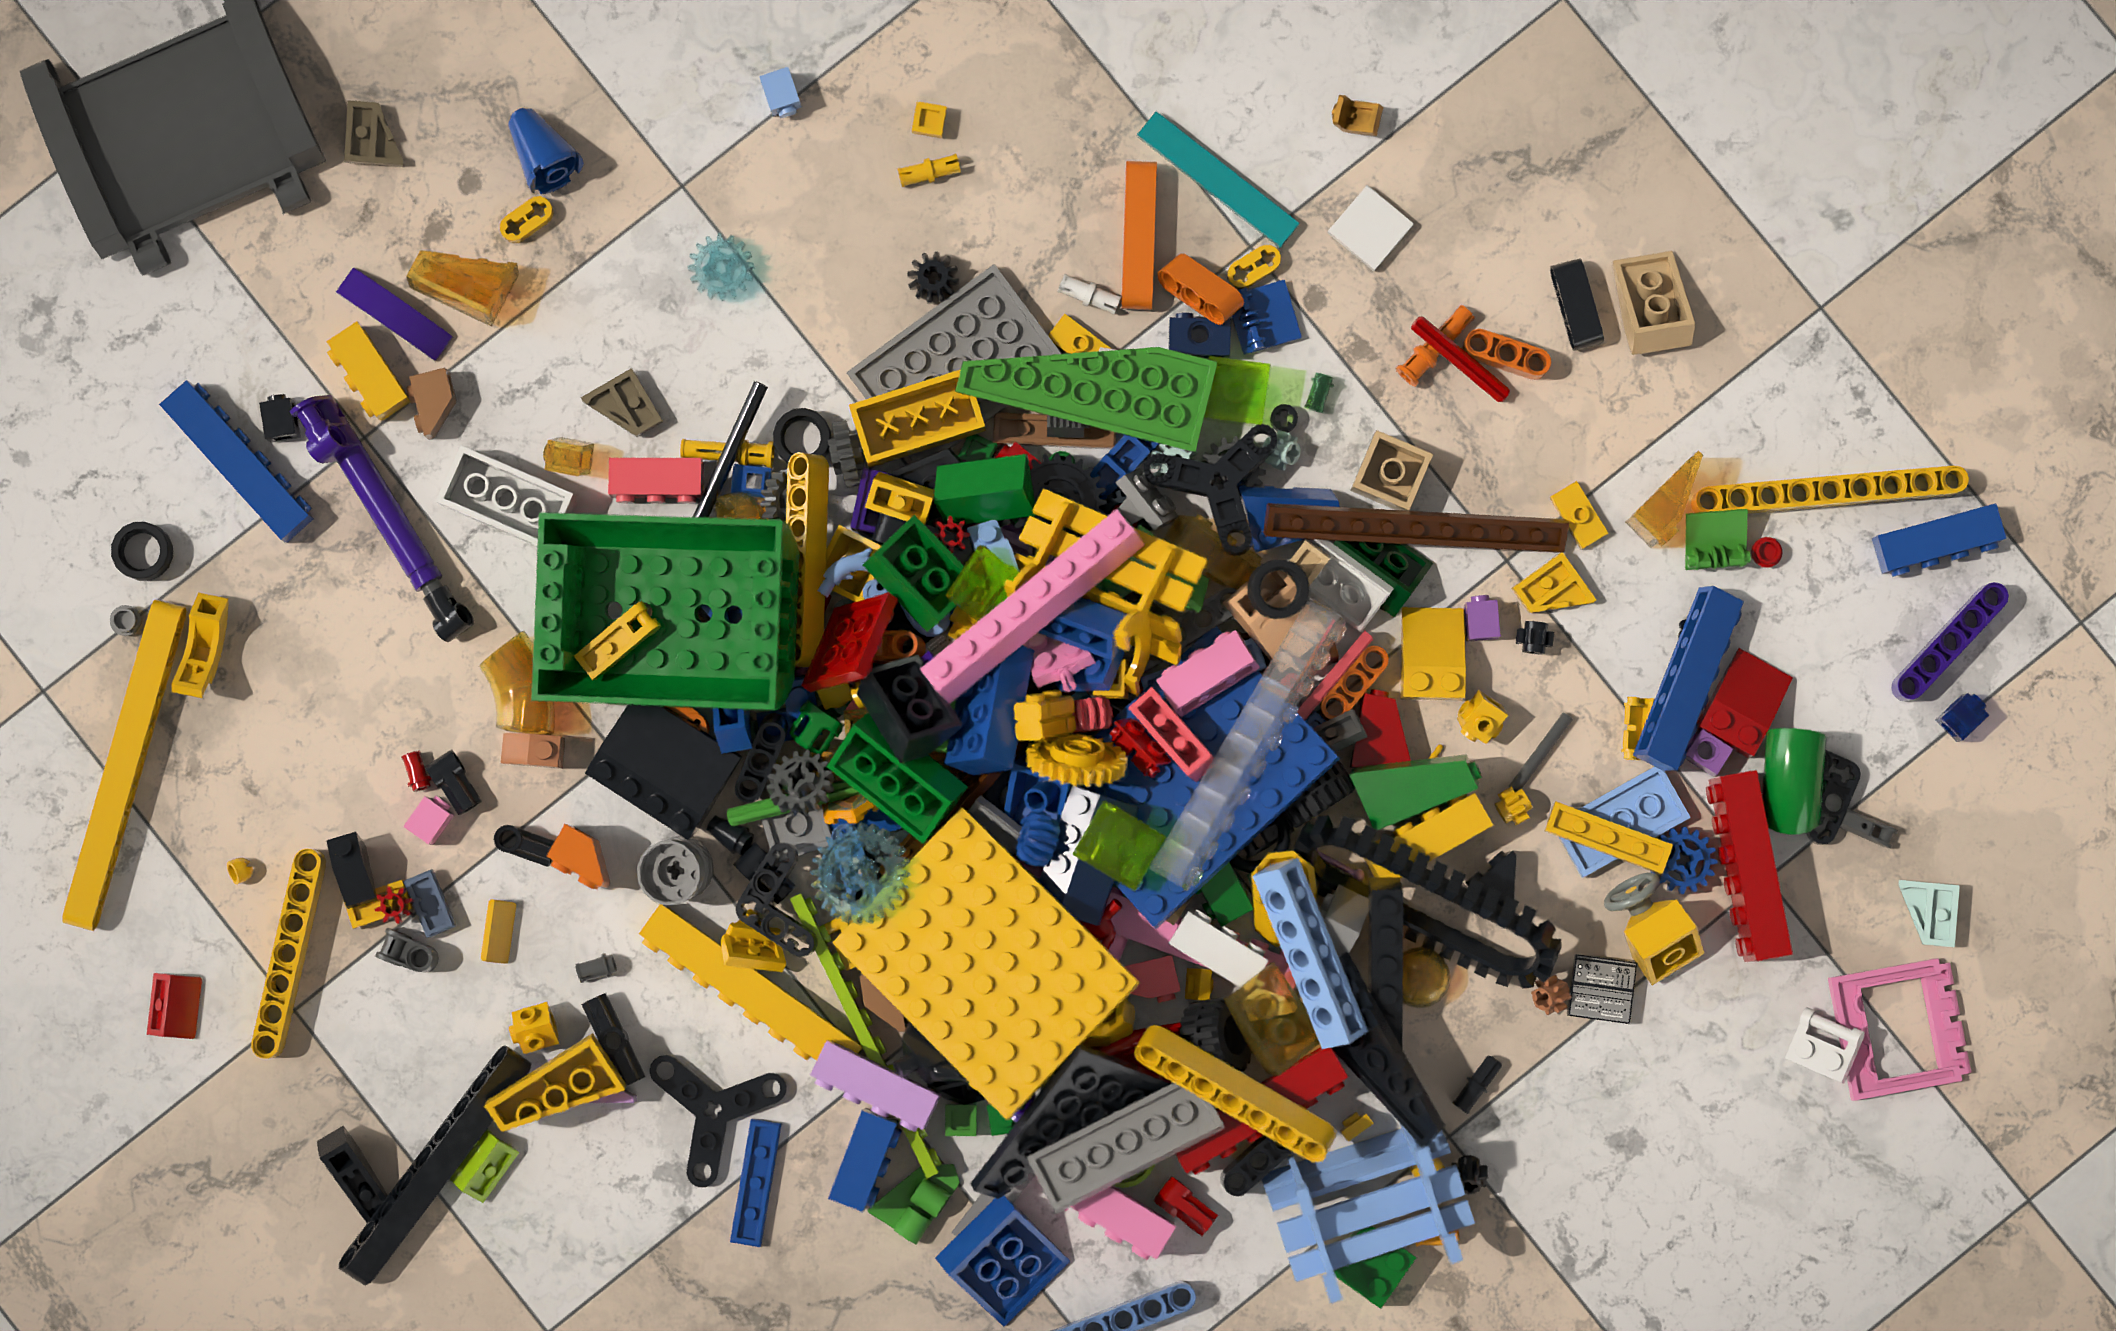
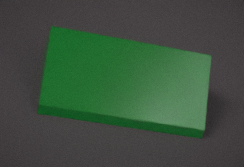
M1028 454L937 466L934 503L945 524H947L949 516H952L953 523L959 524L964 520V525L990 520L998 521L1036 516L1033 513L1035 498Z

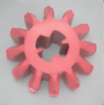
M1097 697L1074 700L1075 712L1072 715L1075 716L1076 731L1073 733L1094 732L1109 729L1113 725V710L1109 699Z

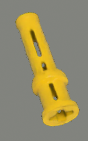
M682 439L680 457L718 460L722 452L700 451L699 449L722 451L726 443ZM744 439L734 462L746 466L748 464L765 465L772 469L775 457L774 443L772 441H769L768 444L749 443V440ZM752 453H758V454H764V455H753Z

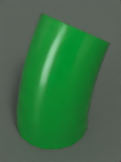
M1776 728L1767 731L1762 799L1769 829L1778 833L1795 835L1811 832L1818 827L1821 821L1826 736L1824 734L1798 728Z

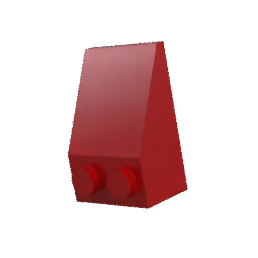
M1738 648L1697 722V730H1705L1746 758L1754 757L1774 720L1793 677Z

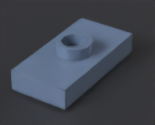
M433 869L403 881L410 899H414L412 904L426 938L433 937L457 926Z

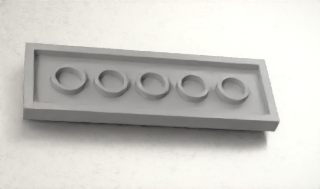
M1173 1083L1028 1156L1027 1159L1052 1209L1057 1214L1223 1130L1224 1125L1212 1104Z

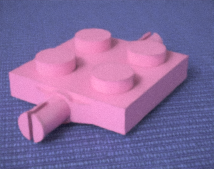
M1036 633L1023 644L1025 647L1034 650L1031 672L1038 688L1054 681H1061L1063 690L1071 692L1070 687L1072 690L1076 688L1073 675L1081 669L1095 664L1093 653L1040 633Z

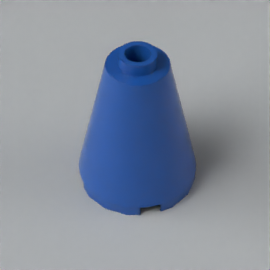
M520 108L512 113L508 126L527 186L531 192L535 194V190H538L540 194H548L571 182L569 176L574 171L579 174L584 165L581 155L534 109Z

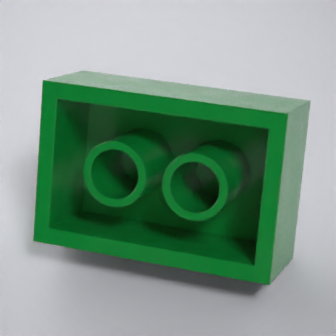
M915 515L905 522L862 564L890 594L898 599L897 602L927 632L937 625L979 583L967 568Z

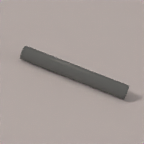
M1564 712L1561 714L1508 787H1512L1515 792L1524 787L1573 720Z

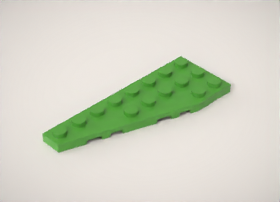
M1161 347L963 361L955 392L1196 452L1217 362Z

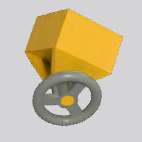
M1642 873L1625 880L1612 889L1604 900V906L1609 911L1628 909L1631 917L1624 930L1631 956L1637 962L1638 967L1650 984L1654 985L1705 953L1696 925L1677 899L1659 902L1651 901L1649 896L1659 887L1660 877L1655 873Z

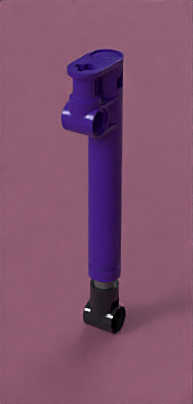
M332 395L314 396L294 406L290 410V414L292 417H298L306 429L305 435L308 439L306 448L315 461L322 464L338 463L406 576L411 579L410 582L416 592L423 591L425 595L423 601L435 618L432 624L436 634L443 641L450 642L474 625L473 616L468 608L456 602L447 585L442 586L439 580L443 575L438 567L434 565L432 557Z

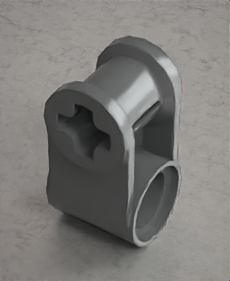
M386 928V939L381 951L376 952L375 957L416 972L426 973L435 969L439 957L433 947L412 939L411 936ZM420 950H424L428 954V962L423 967L418 966L415 960Z

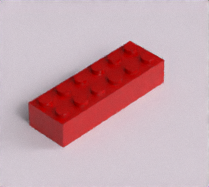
M1757 770L1708 780L1709 786H1706V796L1708 803L1713 804L1715 816L1712 817V827L1715 835L1719 834L1721 847H1718V857L1720 864L1725 865L1727 877H1724L1725 892L1727 896L1731 895L1733 908H1730L1729 912L1732 925L1737 926L1739 938L1735 940L1739 957L1743 956L1744 962L1793 955Z
M1319 1047L1260 1083L1300 1107L1308 1109L1318 1103L1316 1097L1325 1091L1327 1094L1332 1095L1345 1087L1343 1081L1349 1077L1332 1048L1322 1049V1047ZM1216 1108L1215 1110L1224 1125V1129L1175 1155L1186 1174L1193 1171L1194 1175H1197L1211 1166L1209 1160L1219 1155L1221 1159H1224L1238 1150L1235 1145L1246 1139L1248 1143H1251L1264 1134L1221 1109Z

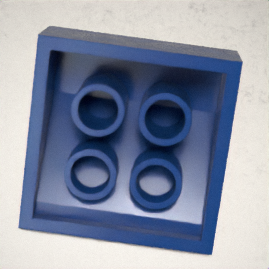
M1005 1195L999 1199L995 1198L935 1257L948 1276L1003 1327L1070 1262L1052 1241Z

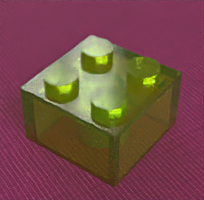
M1209 356V360L1216 361L1217 366L1203 420L1252 427L1264 424L1271 364Z
M1103 800L1072 855L1119 884L1136 891L1164 843L1166 836L1119 807Z

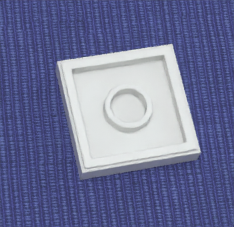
M1367 185L1327 233L1371 270L1375 271L1412 228L1414 223Z

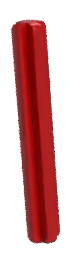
M1419 316L1413 322L1411 329L1493 399L1497 402H1503L1508 397L1510 389L1425 317Z

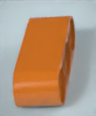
M1180 253L1157 273L1159 283L1165 290L1217 325L1223 324L1244 305V299L1235 287L1186 254Z
M1484 329L1472 330L1463 342V350L1477 362L1527 379H1540L1551 367V358L1547 351ZM1472 338L1482 339L1485 342V350L1481 352L1474 351L1470 346V340ZM1504 347L1512 349L1515 355L1514 360L1509 362L1502 360L1499 355V349ZM1532 357L1541 359L1544 365L1543 370H1532L1528 365V359Z
M1371 646L1365 649L1324 697L1319 710L1325 720L1328 721L1337 717L1327 712V701L1332 699L1338 700L1343 707L1341 714L1351 710L1385 670L1389 657L1383 648ZM1373 652L1380 655L1382 665L1379 668L1372 669L1366 664L1365 660L1368 653ZM1356 676L1360 678L1362 689L1359 692H1351L1347 689L1346 679L1348 677Z

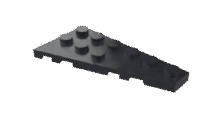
M1347 951L1338 958L1368 1032L1350 1044L1331 1048L1419 1145L1425 1147L1434 1140L1445 1127V1124ZM1303 1003L1297 1011L1314 1029Z

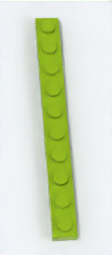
M801 893L790 898L802 925L812 930L817 937L818 945L815 951L868 1059L896 1072L894 1065L890 1064L887 1066L882 1056L887 1051L879 1035L873 1037L869 1029L873 1022L866 1008L860 1010L855 1001L859 994L852 980L846 982L841 972L846 968L838 952L832 954L827 944L832 939L825 925L818 926L814 915L818 914V910L812 898L808 897L805 899ZM902 1126L926 1177L929 1178L939 1173L937 1166L942 1163L934 1147L928 1149L923 1139L928 1136L926 1130L917 1128L916 1132Z

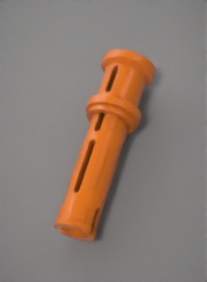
M1460 305L1439 330L1454 341L1475 317L1470 310ZM1427 342L1423 346H1416L1413 349L1414 354L1403 365L1396 367L1397 373L1413 387L1419 384L1418 380L1429 368L1436 366L1437 358L1441 355Z

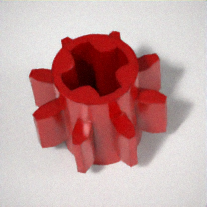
M949 516L946 525L939 521L935 523L940 530L938 533H934V535L953 554L954 547L956 546L961 550L966 548L961 541L963 538L970 537V533H963L961 527L965 523L964 520L959 524L953 523L952 516ZM955 529L957 531L955 538L958 541L955 543L951 540L947 543L944 540L946 533L943 530L951 531Z
M388 886L387 895L376 896L381 903L380 907L374 910L385 914L383 922L387 923L391 917H394L397 924H402L401 916L404 914L413 915L408 910L409 904L414 902V899H406L404 896L406 893L405 888H401L395 894L392 886ZM399 898L397 904L401 906L400 910L390 912L392 907L388 904L389 900Z

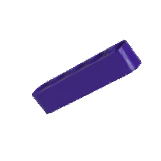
M1996 582L1989 583L1979 588L1894 679L1891 689L1895 698L1905 702L1917 699L1934 683L2006 605L2009 594L2005 586ZM1987 590H1993L1997 594L1998 601L1995 606L1990 605L1986 601L1985 593ZM1966 612H1971L1976 616L1977 624L1974 628L1966 625L1964 621ZM1946 634H1950L1956 639L1954 650H1949L1945 647L1943 640ZM1926 656L1931 657L1935 661L1936 666L1932 673L1927 672L1923 668L1922 663ZM1905 678L1910 679L1914 683L1915 690L1912 695H1907L1902 690V682Z

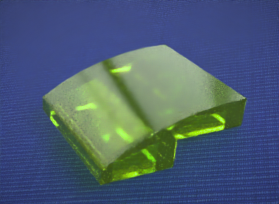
M979 545L945 596L979 622L1007 599L1004 583L1007 579L1013 581L1020 571L1012 565L1005 564L986 546Z

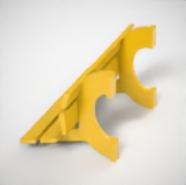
M1043 488L1033 508V513L1052 521V524L1049 525L1029 516L1019 540L1039 550L1035 557L1015 554L1019 573L1013 581L1007 579L1004 583L1007 598L1047 567L1045 564L1050 554L1059 557L1081 539L1063 531V527L1085 536L1108 516ZM1132 527L1145 544L1132 557L1151 564L1156 569L1152 570L1127 559L1105 578L1142 594L1139 603L1131 604L1123 600L1118 594L1111 591L1106 593L1095 586L1085 593L1082 598L1127 614L1114 631L1116 646L1125 651H1128L1131 645L1135 647L1134 657L1124 677L1127 692L1138 696L1140 693L1139 681L1144 673L1150 654L1174 665H1178L1181 658L1182 644L1180 643L1182 636L1179 624L1169 616L1163 615L1161 617L1150 612L1149 608L1153 600H1156L1183 612L1194 589L1187 584L1166 576V573L1169 572L1197 584L1207 564V559Z

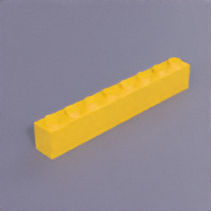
M659 904L639 932L645 938L642 944L655 953L661 949L670 956L667 961L680 971L685 967L695 974L692 978L694 981L706 989L710 985L720 991L717 996L719 999L731 1007L735 1003L745 1009L742 1015L756 1025L760 1021L770 1027L768 1033L782 1043L785 1039L795 1045L793 1051L808 1061L812 1057L817 1061L825 1042L828 1040L858 1054L863 1049L862 1045L756 969L726 966L724 964L721 944L666 905Z

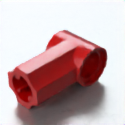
M1173 1176L1169 1178L1153 1199L1174 1218L1178 1217L1201 1236L1205 1234L1218 1217L1214 1211L1194 1197L1190 1189Z

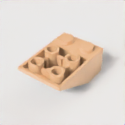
M1280 570L1267 574L1260 586L1261 596L1264 601L1276 608L1289 605L1295 598L1297 591L1296 584L1286 572ZM1248 580L1227 598L1223 605L1280 673L1283 674L1329 633L1308 602L1300 612L1288 618L1271 619L1262 616L1253 608L1248 599Z

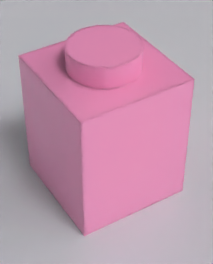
M436 795L433 800L430 797L424 796L403 827L427 844L434 845L454 817V814L448 811L451 805Z

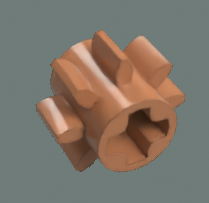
M1557 975L1551 976L1544 983L1540 979L1535 982L1538 989L1532 991L1531 994L1533 995V1002L1536 1008L1545 1011L1546 1015L1553 1012L1559 1013L1567 1009L1565 1001L1570 999L1571 995L1566 982L1557 979Z

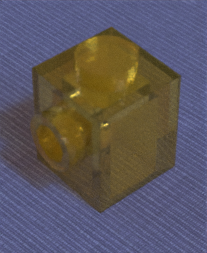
M563 437L549 439L543 451L544 470L573 476L590 474L594 443Z

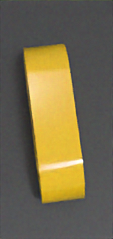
M542 196L532 197L502 219L500 232L508 242L520 243L548 224L553 218L554 209L546 198ZM536 204L540 207L547 206L544 209L546 214L544 217L540 218V216L535 215L528 219L535 212L533 207ZM524 220L526 221L519 227L521 232L519 235L514 233L507 234L510 230L508 226L510 222H514L517 225Z
M1263 245L1230 265L1227 272L1229 284L1237 290L1249 288L1274 273L1281 262L1279 250L1272 245ZM1265 252L1267 255L1273 254L1275 256L1272 260V266L1269 267L1265 263L1258 268L1255 264L1262 259L1261 253ZM1250 267L1253 271L1246 275V282L1243 283L1240 279L1236 281L1233 279L1236 275L1235 269L1239 268L1241 271H1245Z

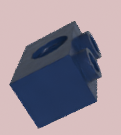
M1176 313L1175 317L1169 318V350L1209 360H1229L1231 319H1228L1221 325H1217L1207 318H1194L1192 313ZM1195 329H1203L1207 332L1208 339L1203 343H1197L1191 338V333Z

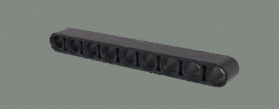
M506 1045L497 1050L346 1250L339 1262V1270L364 1286L374 1280L493 1122V1118L485 1107L487 1100L528 1075L532 1065L529 1060Z

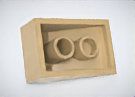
M1668 251L1613 260L1612 266L1623 326L1631 354L1636 355L1691 346L1695 321L1673 252Z

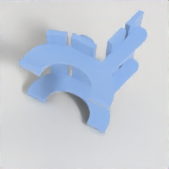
M1400 1124L1401 1129L1328 1152L1326 1158L1320 1162L1304 1160L1296 1163L1293 1155L1287 1156L1288 1166L1269 1172L1261 1180L1273 1211L1297 1203L1300 1205L1302 1215L1277 1223L1286 1253L1317 1244L1318 1248L1288 1257L1296 1282L1326 1272L1325 1275H1322L1330 1303L1343 1300L1333 1271L1334 1269L1435 1236H1440L1451 1264L1463 1260L1455 1233L1448 1234V1232L1475 1224L1467 1199L1438 1208L1437 1204L1465 1195L1456 1164L1437 1171L1435 1170L1432 1159L1451 1153L1442 1130L1429 1145L1421 1147ZM1413 1165L1418 1167L1419 1177L1314 1210L1312 1198ZM1427 1207L1431 1209L1429 1212L1328 1245H1324L1323 1242Z

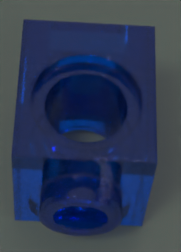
M1969 693L1960 695L1935 721L1956 742L1963 741L1989 714L1984 710L1987 707L1986 704L1977 695L1973 694L1971 696Z

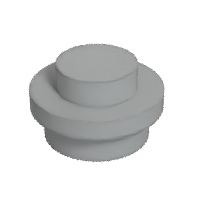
M122 605L117 607L110 616L112 630L122 636L133 635L141 626L140 613L132 606Z

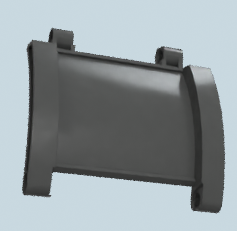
M224 0L225 3H222L226 15L64 86L61 85L58 74L49 59L20 70L30 105L52 161L86 236L101 259L129 248L136 267L141 275L144 276L171 264L169 254L159 234L270 186L281 206L282 214L311 203L310 196L299 173L326 162V159L290 83L257 0Z

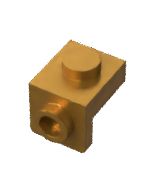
M1339 95L1338 101L1332 110L1333 124L1346 133L1377 136L1384 107L1378 103L1354 101L1346 95Z

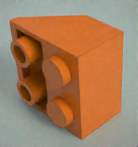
M564 824L547 854V857L553 860L551 866L565 874L577 873L580 875L577 881L593 890H598L599 887L608 888L611 882L599 840L572 825Z

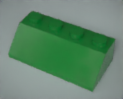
M868 712L853 724L827 765L831 771L922 844L930 838L950 814L968 788L929 755L900 764Z

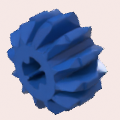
M1031 813L1024 821L1022 829H1020L1016 846L1017 859L1031 866L1045 867L1052 859L1057 842L1059 841L1060 828L1058 820L1046 814Z

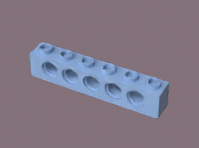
M1299 858L1271 864L1253 875V878L1322 1049L1350 1044L1368 1032Z

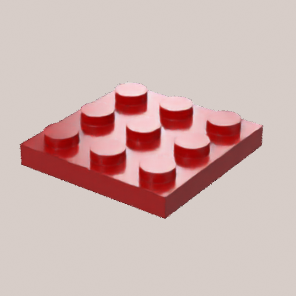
M888 592L834 608L801 686L809 692L865 678L872 669L871 662L876 651L883 643L882 636L887 624L894 616V607L898 599Z

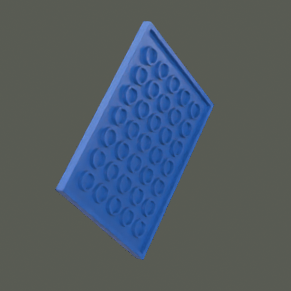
M1216 626L1205 633L1181 655L1178 666L1187 661L1188 656L1192 652L1200 648L1206 649L1214 644V640L1222 634V631ZM1258 670L1182 716L1181 719L1219 761L1196 783L1186 775L1166 751L1165 754L1172 762L1157 766L1160 772L1155 777L1144 776L1130 761L1137 753L1134 749L1129 756H1126V772L1124 776H1120L1119 781L1112 780V784L1102 782V786L1094 783L1090 784V787L1081 785V787L1140 807L1114 884L1155 929L1162 925L1340 760L1334 751ZM1162 675L1157 677L1112 719L1113 725L1109 729L1100 730L1093 738H1103L1105 743L1112 742L1110 732L1116 727L1114 724L1116 720L1132 718L1141 723L1130 711L1129 707L1151 687L1173 709L1156 681ZM1144 727V729H1145L1144 732H1145L1153 741L1158 742V741L1151 735V733Z

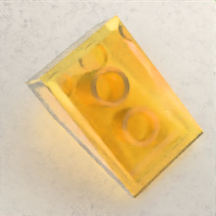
M1699 450L1625 521L1650 548L1657 543L1662 547L1679 531L1675 526L1682 520L1703 456Z
M1271 962L1224 999L1249 1049L1267 1074L1279 1076L1320 1044L1306 1007L1274 962Z

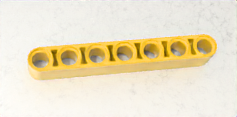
M800 452L793 454L788 462L786 522L793 531L799 551L795 667H809L824 633L825 595L817 590L824 581L825 577L823 575L826 572L829 463L822 455Z
M302 849L295 854L251 1041L253 1053L262 1059L275 1058L285 1048L326 869V858L322 852L316 849ZM309 854L314 855L317 860L316 867L312 871H307L303 866V860ZM305 884L310 890V895L308 899L302 902L297 898L296 891L300 885ZM297 914L302 918L303 925L299 931L294 932L289 926V921L293 915ZM287 945L293 946L296 951V956L291 962L285 961L282 956V951ZM281 975H284L289 981V986L285 992H279L275 986L276 979ZM274 1005L278 1006L282 1012V1017L277 1023L272 1022L268 1016L270 1008ZM266 1036H270L275 1042V1047L271 1053H266L261 1046V1042Z
M1158 1025L1149 1026L1135 1048V1057L1144 1066L1312 1162H1320L1326 1158L1336 1138V1130L1330 1123L1171 1031Z

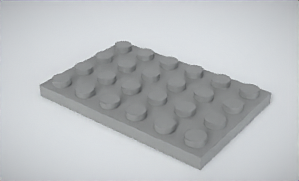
M993 264L846 373L865 399H869L960 370L963 361L1061 354V352L995 264ZM977 398L984 423L1008 407V405ZM965 438L921 451L908 457L912 462H915L946 448H952Z

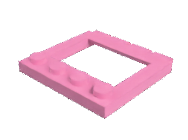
M1939 958L1828 978L1836 1023L1852 1030L1857 1028L1865 1032L1862 1044L1847 1076L1851 1101L1962 1081L1961 1075L1972 1073L1968 1052L1956 1051V1047L1966 1045L1962 1021L1951 1022L1950 1016L1960 1015L1956 990L1945 991L1944 986L1954 984L1950 962L1940 964ZM1920 978L1938 1069L1878 1080L1861 988ZM1839 1038L1841 1049L1845 1050L1848 1041Z

